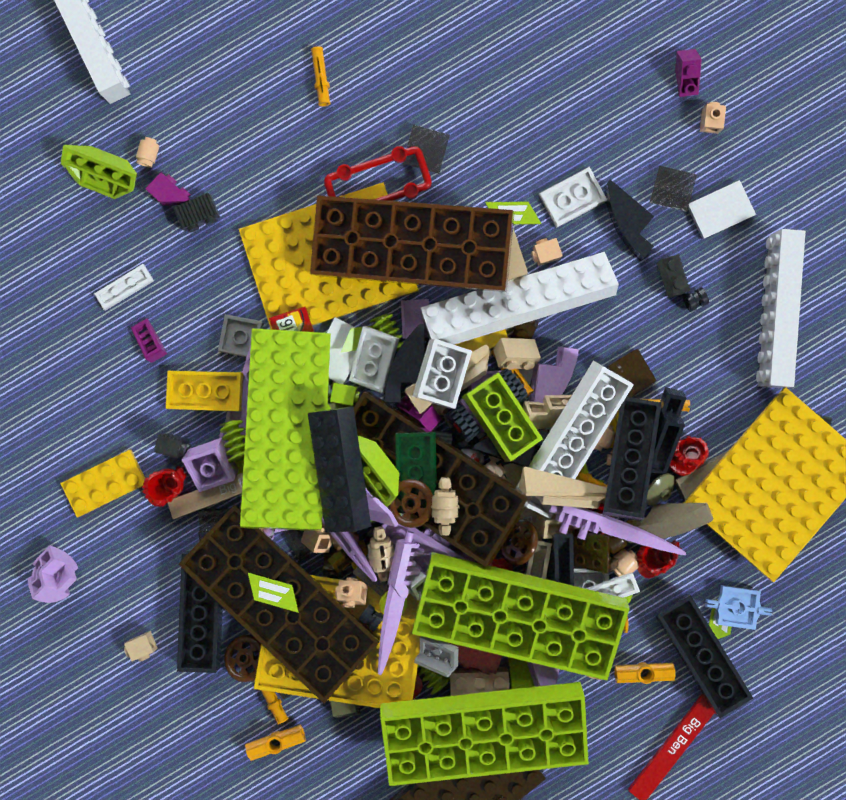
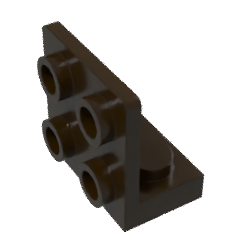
M639 349L633 350L606 366L607 369L634 384L626 397L632 398L634 394L656 382V378Z
M580 529L572 530L575 567L605 574L618 567V559L612 558L609 555L608 535L587 531L586 538L583 540L577 537Z

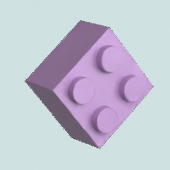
M222 438L190 448L182 458L199 492L234 481L239 471L235 462H228V459L232 456L226 455L228 448L224 447L225 442Z

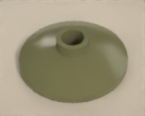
M663 474L649 485L647 505L654 506L671 496L675 486V477L672 474Z

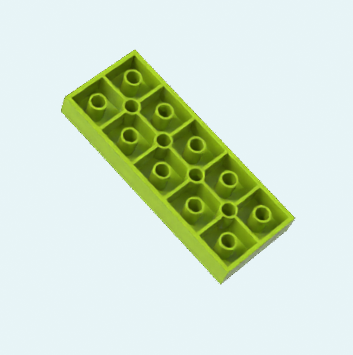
M252 328L240 528L322 530L323 512L308 413L327 410L331 333Z
M432 552L413 623L412 634L608 680L630 608L626 598L489 565L485 567L480 563Z
M580 682L380 704V719L389 786L589 764L585 695Z

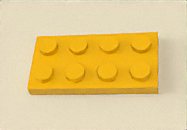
M168 371L166 409L241 412L243 373Z
M128 450L60 484L78 518L142 487L145 477L132 450Z

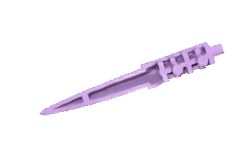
M550 505L549 512L556 514L555 520L562 522L559 529L561 533L567 534L569 525L580 528L577 537L583 540L586 538L587 531L594 533L601 531L602 533L637 544L686 556V552L677 546L621 520L582 507Z
M330 532L358 567L372 581L376 582L377 577L351 532Z
M406 531L404 539L397 540L388 578L389 589L379 647V675L384 671L395 640L405 598L408 596L409 590L406 585H411L412 583L409 580V576L419 575L420 573L418 567H412L416 566V562L413 559L414 556H423L424 549L419 548L420 544L412 540L414 532Z

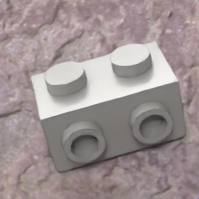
M421 636L420 653L414 659V663L449 677L458 666V647L444 641Z

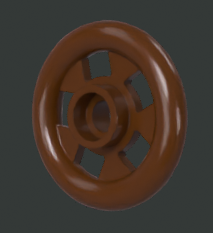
M407 479L399 482L398 494L403 491L406 495L402 500L396 497L388 506V509L401 526L415 528L425 524L432 516L433 494L427 485L418 480ZM412 487L420 490L418 495L411 493ZM421 499H426V508H421ZM410 500H413L415 503L413 507L409 505ZM400 506L406 512L402 516L397 511V508ZM418 512L419 518L412 520L410 514Z
M521 519L517 521L501 547L502 555L508 563L522 565L533 556L538 544V534L535 526L528 520ZM520 528V532L516 533L515 530ZM529 532L530 537L527 538L525 533ZM513 550L517 552L515 557L511 555Z
M241 635L236 637L226 648L224 665L228 674L236 681L250 682L256 678L259 659L255 660L253 652L258 651L260 655L261 643L254 636ZM243 643H250V649H243ZM236 649L239 652L237 653L236 658H233L232 654L233 651ZM244 655L246 656V661H245V662H243V656H244ZM236 664L241 667L239 673L234 669ZM253 665L255 670L248 673L247 668Z

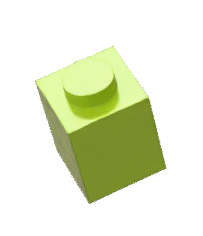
M333 383L330 402L354 407V403H357L359 400L360 392H357V387Z

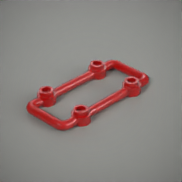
M397 146L392 150L391 154L351 167L346 164L340 165L336 172L330 173L324 178V186L328 196L336 197L331 181L336 179L348 181L352 174L391 161L402 163L406 160L407 156L412 154L416 155L424 183L419 185L407 183L403 190L373 200L395 201L404 197L415 199L419 192L431 187L432 179L423 152L419 147L412 146L405 149Z

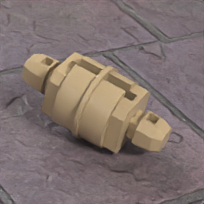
M441 478L439 481V488L441 490H435V495L432 496V517H434V523H441L439 524L440 535H449L451 532V525L449 523H455V518L458 517V496L455 495V490H449L451 488L450 478Z
M379 526L374 528V537L370 538L368 558L373 571L378 573L379 580L384 582L388 581L395 550L390 537L386 536L384 528Z

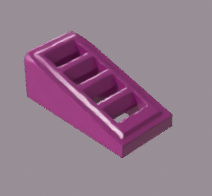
M145 319L131 327L147 361L152 363L167 354L149 319ZM145 328L148 329L147 331H145V332L139 334V332H140L141 330H143V329H145ZM151 335V337H149V338H147V339H145V340L143 341V338H145V337Z

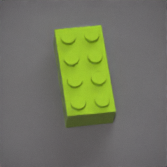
M500 373L494 374L462 396L505 462H511L543 440Z

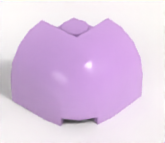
M49 545L34 561L33 565L35 567L32 576L28 578L32 599L45 603L58 602L70 595L68 588L77 580L75 571L78 569L76 562L71 556Z

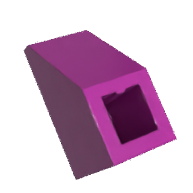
M696 49L676 52L675 72L679 97L699 94L702 59Z
M162 172L145 188L164 206L180 205L188 202L191 196L183 187L179 189L175 185L177 181L169 174L165 176Z
M407 394L396 405L402 413L429 431H432L442 420L432 405L419 414Z

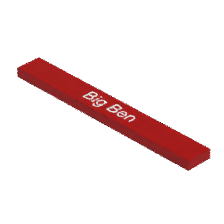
M701 694L628 788V791L639 800H647L713 716L714 712L703 694Z

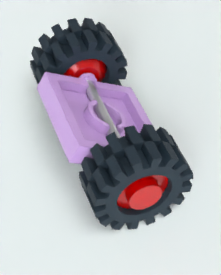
M507 368L500 372V375L518 402L523 400L528 394L520 379ZM461 399L459 401L461 405H457L446 416L460 437L469 442L480 433V430L482 433L485 431L464 399Z

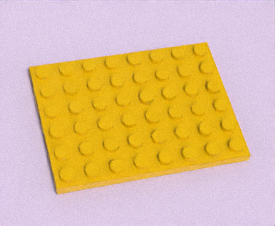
M383 182L339 197L376 199L388 194ZM316 204L239 229L271 330L270 317L305 306L311 324L316 325L332 320L335 317L338 318L419 291L415 284L311 275Z
M784 387L684 503H707L714 519L706 525L771 582H775L846 499V439L789 389Z
M311 575L336 598L335 591L340 579ZM365 583L368 586L366 605H355L354 608H345L357 619H359L369 604L375 607V611L379 613L381 612L380 599L388 592L389 587ZM410 593L406 598L407 608L401 615L395 640L383 673L381 675L378 674L379 642L330 696L329 701L380 708L381 703L413 700L418 664L414 663V659L420 653L421 636L412 634L419 600H416ZM382 622L379 624V626L376 628L374 632L371 629H369L379 640L381 637ZM362 623L367 629H369V625H367L366 623ZM261 644L254 689L319 699Z

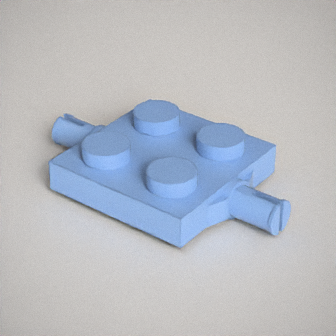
M721 585L717 601L709 599L705 601L707 602L705 607L716 608V624L756 630L757 619L760 615H772L770 613L772 608L761 607V591Z

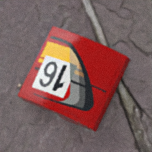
M306 306L269 318L272 330L315 332Z

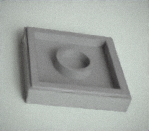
M225 314L218 352L247 357L251 345L252 328L262 329L263 321Z

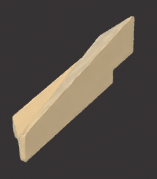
M487 345L471 353L461 391L487 374V363L489 357H491V352ZM415 383L406 388L405 392L419 414H421L432 403L412 397L416 386Z
M544 395L543 403L524 401L523 409L536 429L550 428L554 426L572 395Z
M523 467L519 483V489L525 496H535L542 505L595 509L599 508L600 503L604 504L607 489L603 486L529 467Z

